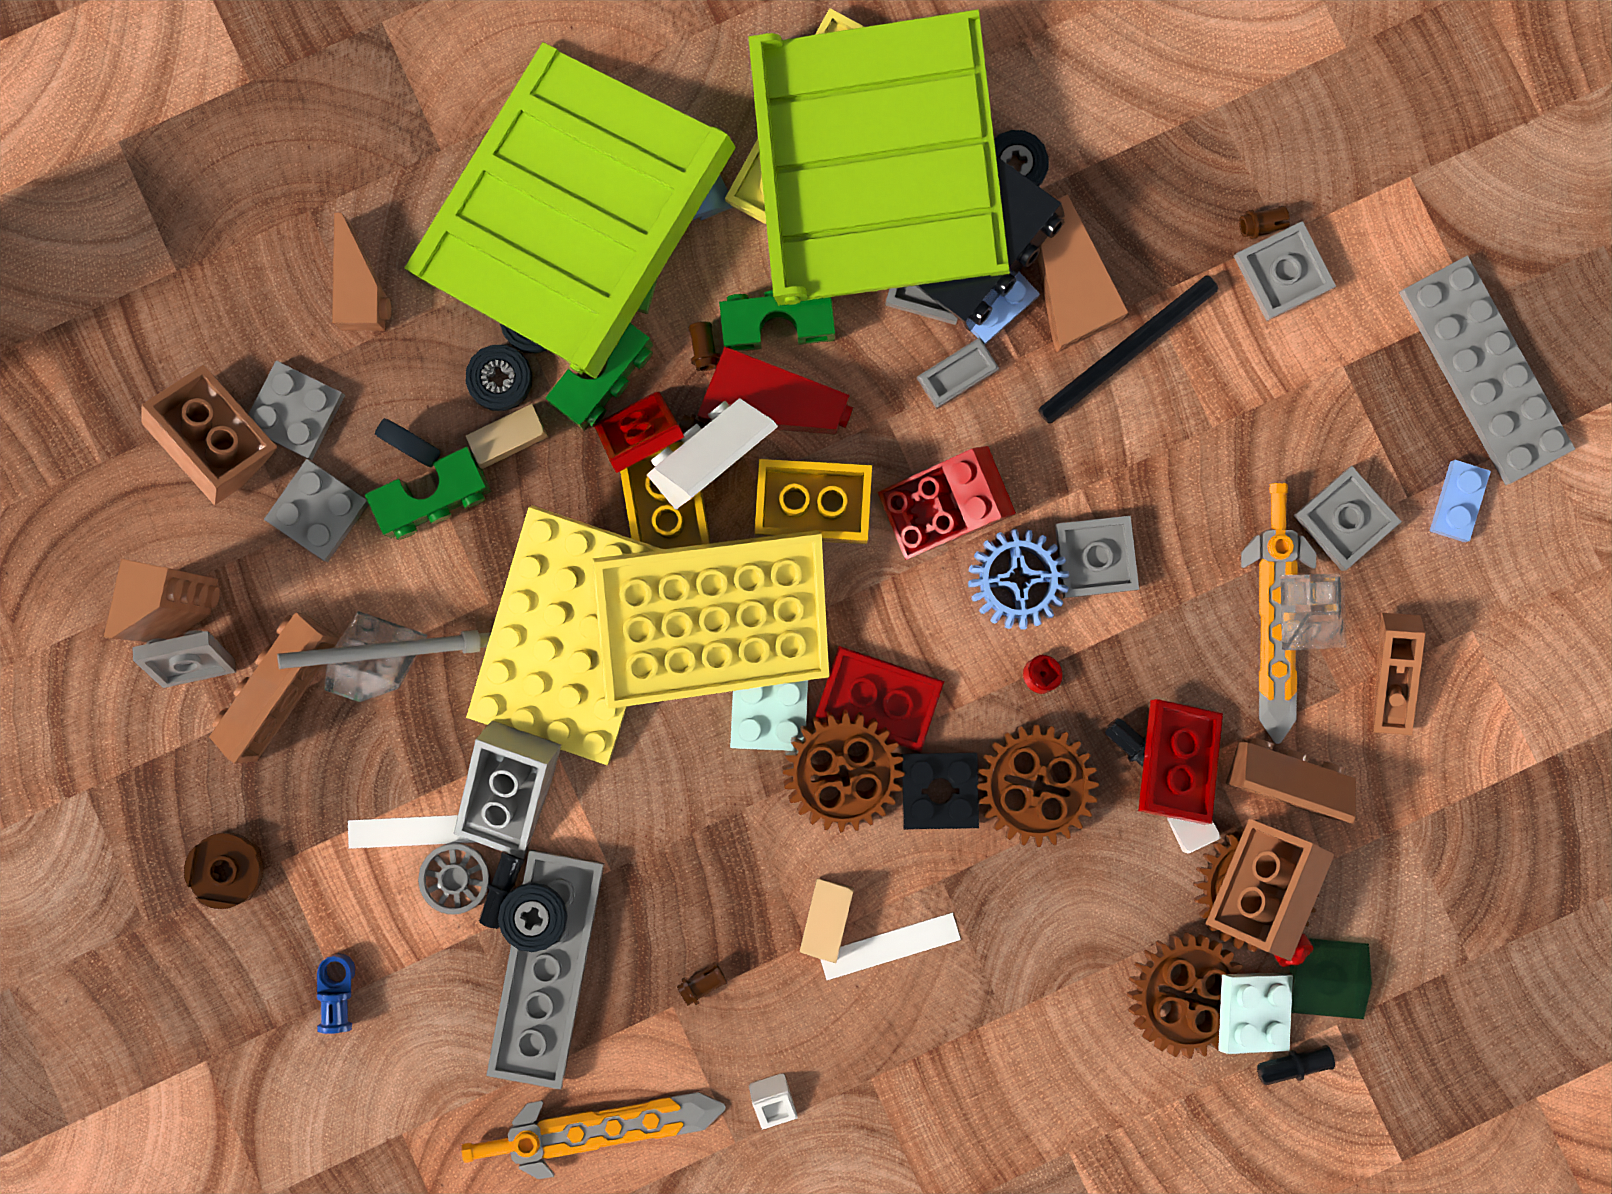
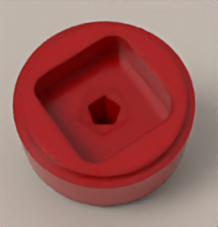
M1048 655L1034 657L1026 663L1023 669V678L1030 690L1038 694L1051 692L1062 681L1061 666L1053 657Z
M1302 934L1291 961L1276 955L1274 957L1282 967L1299 965L1312 952L1313 946L1307 936Z

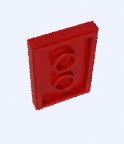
M659 391L612 414L594 426L616 473L685 437Z
M838 646L815 716L827 720V712L831 711L835 720H840L842 711L847 710L850 720H854L857 713L862 712L865 725L869 720L875 718L878 722L876 732L884 727L888 729L889 735L886 741L895 739L898 745L921 752L945 681Z
M1160 699L1150 700L1138 811L1203 825L1212 824L1223 713Z

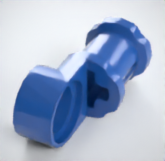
M332 954L323 960L318 967L317 1000L321 1001V1023L317 1025V1032L323 1034H335L352 1030V1023L348 1021V999L352 997L351 981L355 976L356 969L352 959L345 954ZM336 961L343 964L346 970V976L343 981L336 982L329 978L327 966L330 962Z

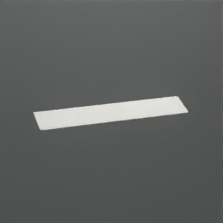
M458 815L348 820L349 849L474 843V841L454 834Z
M953 913L841 946L837 963L820 960L826 980H830L961 939Z

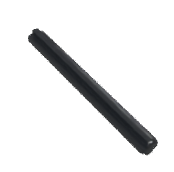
M1209 275L1200 279L1040 406L1038 411L1041 417L1047 423H1053L1213 296L1219 289L1216 282Z

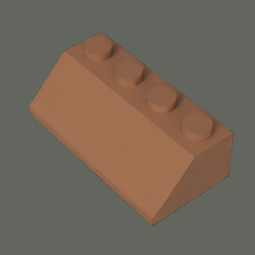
M121 559L104 637L148 642L157 638L168 640L178 637L210 616L212 608L217 606L220 597V588L217 586L218 579Z
M295 612L293 616L288 615L277 629L279 637L272 647L267 646L262 650L256 659L255 664L258 667L250 678L245 677L234 691L236 699L229 709L224 708L221 710L212 723L215 729L209 738L227 759L234 764L258 761L323 667V665L279 669L277 654L336 648L342 639L307 614Z

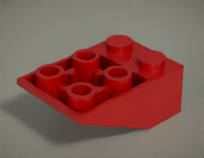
M988 446L971 448L878 492L905 560L984 529L1016 514Z

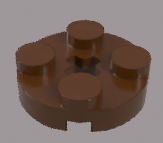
M236 833L213 834L202 840L189 852L184 865V879L188 888L191 887L192 892L197 896L196 899L201 904L214 909H228L250 900L258 890L263 878V861L260 848L256 844L251 843L246 837ZM224 860L228 861L229 867L233 869L232 875L227 876L226 881L221 880V874L215 872V867L222 865Z

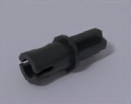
M1116 718L1108 725L1105 731L1106 735L1128 754L1130 762L1136 761L1143 767L1146 737L1143 738L1121 718Z
M505 852L501 853V859L493 881L487 884L489 892L479 918L480 924L493 929L500 927L498 921L500 905L507 894L513 891L524 859Z
M1328 1045L1300 1053L1292 1050L1288 1056L1259 1063L1257 1065V1072L1260 1081L1264 1085H1271L1294 1078L1302 1081L1306 1075L1335 1069V1059Z

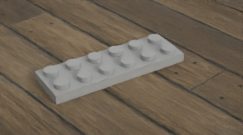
M1468 255L1399 292L1505 485L1511 484L1575 450Z
M529 850L523 885L529 883L544 884L558 892L566 906L567 923L565 931L559 940L546 950L527 952L518 950L511 945L486 1076L562 1089L605 863ZM533 907L530 912H524L523 917L528 919V927H533L536 923L542 924L543 919L538 916L539 910Z

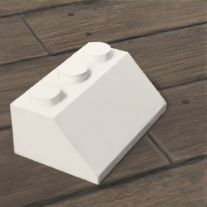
M740 398L731 406L724 401L708 414L712 419L709 424L702 429L698 424H695L683 434L685 437L681 439L684 443L674 452L667 447L652 459L651 462L655 467L647 476L676 510L778 427L776 423Z

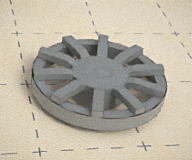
M452 843L436 848L425 858L420 867L418 882L423 898L432 908L445 914H461L473 909L483 900L488 891L487 884L490 883V874L486 861L478 851L464 844ZM449 850L450 865H447L438 854ZM455 850L466 852L460 864L456 862ZM473 856L479 864L467 870L465 866L470 857ZM433 859L442 868L440 872L427 870ZM482 870L483 881L470 878V874ZM426 876L438 878V883L427 888ZM469 884L482 887L477 897L468 888ZM441 888L444 893L439 902H437L430 893ZM462 891L472 901L461 907L460 892ZM449 894L454 895L455 907L444 906Z

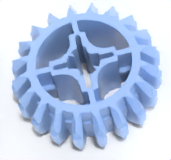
M1012 529L1009 534L1010 541L1008 542L1002 532L995 535L997 547L991 541L986 540L983 546L989 554L986 555L979 551L974 554V558L981 562L982 566L971 565L969 567V572L978 574L979 579L968 581V587L980 586L981 592L971 596L972 601L975 602L984 598L987 603L979 609V612L984 614L991 608L995 610L990 620L994 624L1000 620L1002 615L1006 616L1004 627L1007 629L1012 628L1014 618H1018V626L1021 630L1027 628V617H1030L1035 626L1041 625L1039 612L1047 618H1052L1054 613L1048 606L1049 603L1056 607H1061L1063 601L1055 596V593H1067L1069 589L1066 585L1058 584V579L1069 577L1068 571L1057 572L1056 568L1066 562L1065 558L1052 559L1050 555L1056 552L1058 547L1053 544L1047 550H1044L1042 548L1046 542V536L1041 535L1035 543H1032V530H1026L1023 540H1019L1017 529ZM1010 550L1007 572L997 576H989V570L994 559L1002 552ZM1021 550L1035 555L1042 562L1046 571H1036L1028 568ZM1016 568L1019 570L1020 576H1026L1027 578L1036 577L1035 579H1030L1027 583H1023L1024 589L1022 590L1018 589L1017 583H1010V581L1002 582L1000 580H1006L1015 574L1013 570ZM1048 582L1046 592L1041 601L1034 607L1027 609L1026 600H1028L1029 588L1034 584ZM990 588L1007 589L1012 595L1013 602H1015V609L1000 603Z

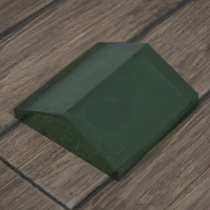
M1308 938L1313 946L1312 952L1305 958L1303 963L1290 965V975H1293L1291 1013L1364 1019L1372 986L1369 944Z

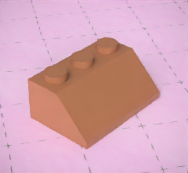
M204 365L142 404V425L214 505L244 486L277 450V446Z
M1252 737L1251 743H1238L1226 781L1227 785L1332 820L1354 824L1356 817V778L1344 775L1345 767L1326 761L1320 767L1308 763L1309 755L1290 749L1284 755L1272 751L1273 743Z
M1249 819L1206 921V925L1291 961L1334 854L1311 842Z

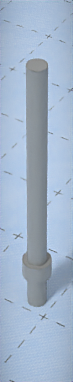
M478 630L461 631V634L457 636L277 654L279 669L458 650H462L464 654L479 652L480 648L487 647L491 632L479 633Z

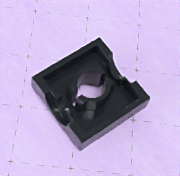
M976 752L901 754L903 757L902 771L905 773V776L902 777L904 830L979 828L978 754ZM943 778L948 780L952 788H959V793H951L948 800L936 803L929 798L927 793H922V789H928L933 780Z

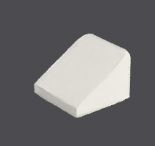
M1167 817L1184 853H1191L1221 839L1213 821L1212 824L1203 825Z
M778 1074L749 1085L752 1104L762 1130L798 1118L784 1074Z

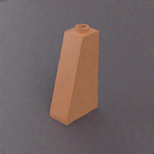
M1068 195L1057 199L1062 203L1065 215L1063 217V226L1054 237H1047L1039 247L1040 253L1037 257L1053 346L1056 352L1064 350L1122 321L1128 314Z

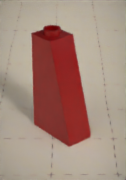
M724 346L697 416L700 422L709 424L712 421L708 416L711 411L724 401L731 406L740 398L772 419L778 426L775 430L836 435L839 426L846 428L854 407L848 405L849 394Z

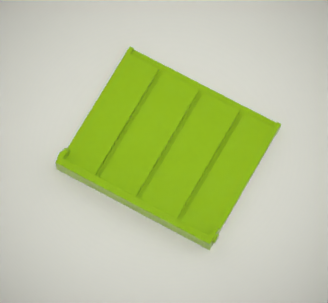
M979 9L782 40L781 36L775 33L748 36L773 297L778 306L798 304L800 301L987 275L1010 274Z
M542 42L404 269L567 361L570 364L569 367L580 374L584 372L596 379L736 147L728 134L721 129L710 127Z

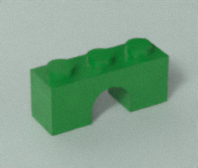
M773 290L764 292L763 297L749 298L747 294H734L726 297L727 301L719 302L724 346L735 351L762 349V328L768 321L775 318L786 319L794 325L797 331L798 345L835 341L831 297L778 306L773 297Z
M629 323L609 356L607 367L602 375L596 379L588 380L580 378L568 369L545 398L552 406L584 431L589 425L592 427L596 426L604 417L607 411L604 406L611 397L618 398L629 385L630 381L627 377L636 367L639 370L643 368L653 354L650 350L653 346L651 339L633 324Z
M468 447L433 462L439 476V485L435 493L428 498L415 499L407 483L400 479L365 494L384 536L389 538L396 537L397 540L408 538L417 533L416 527L430 521L431 525L437 524L451 517L450 511L463 505L467 509L485 501L484 495L492 491L482 469L477 465L473 453Z

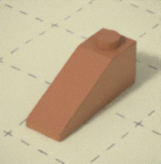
M334 213L332 323L341 331H385V320H390L391 318L390 299L386 298V294L351 222L342 213Z
M1382 613L1378 641L1373 732L1401 735H1412L1425 641V629L1421 615Z

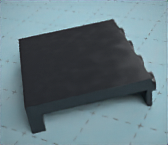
M997 156L996 161L1010 274L987 275L915 285L961 320L968 331H971L976 324L980 326L987 320L992 312L991 305L1000 295L1005 296L1010 292L1016 282L1015 276L1023 266L1029 267L1036 260L1040 253L1039 247L1047 237H1054L1064 223L1063 217L1065 215L1062 203Z

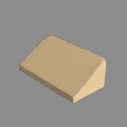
M530 404L466 435L477 465L484 469L548 438V435L533 404Z
M817 878L799 952L828 962L837 963L854 891L853 887Z

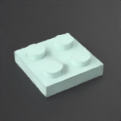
M808 680L733 691L730 748L796 751L790 739L792 737L801 740L804 738L800 727L802 725L806 727Z
M1287 973L1222 974L1218 1051L1226 1054L1290 1050L1293 975Z

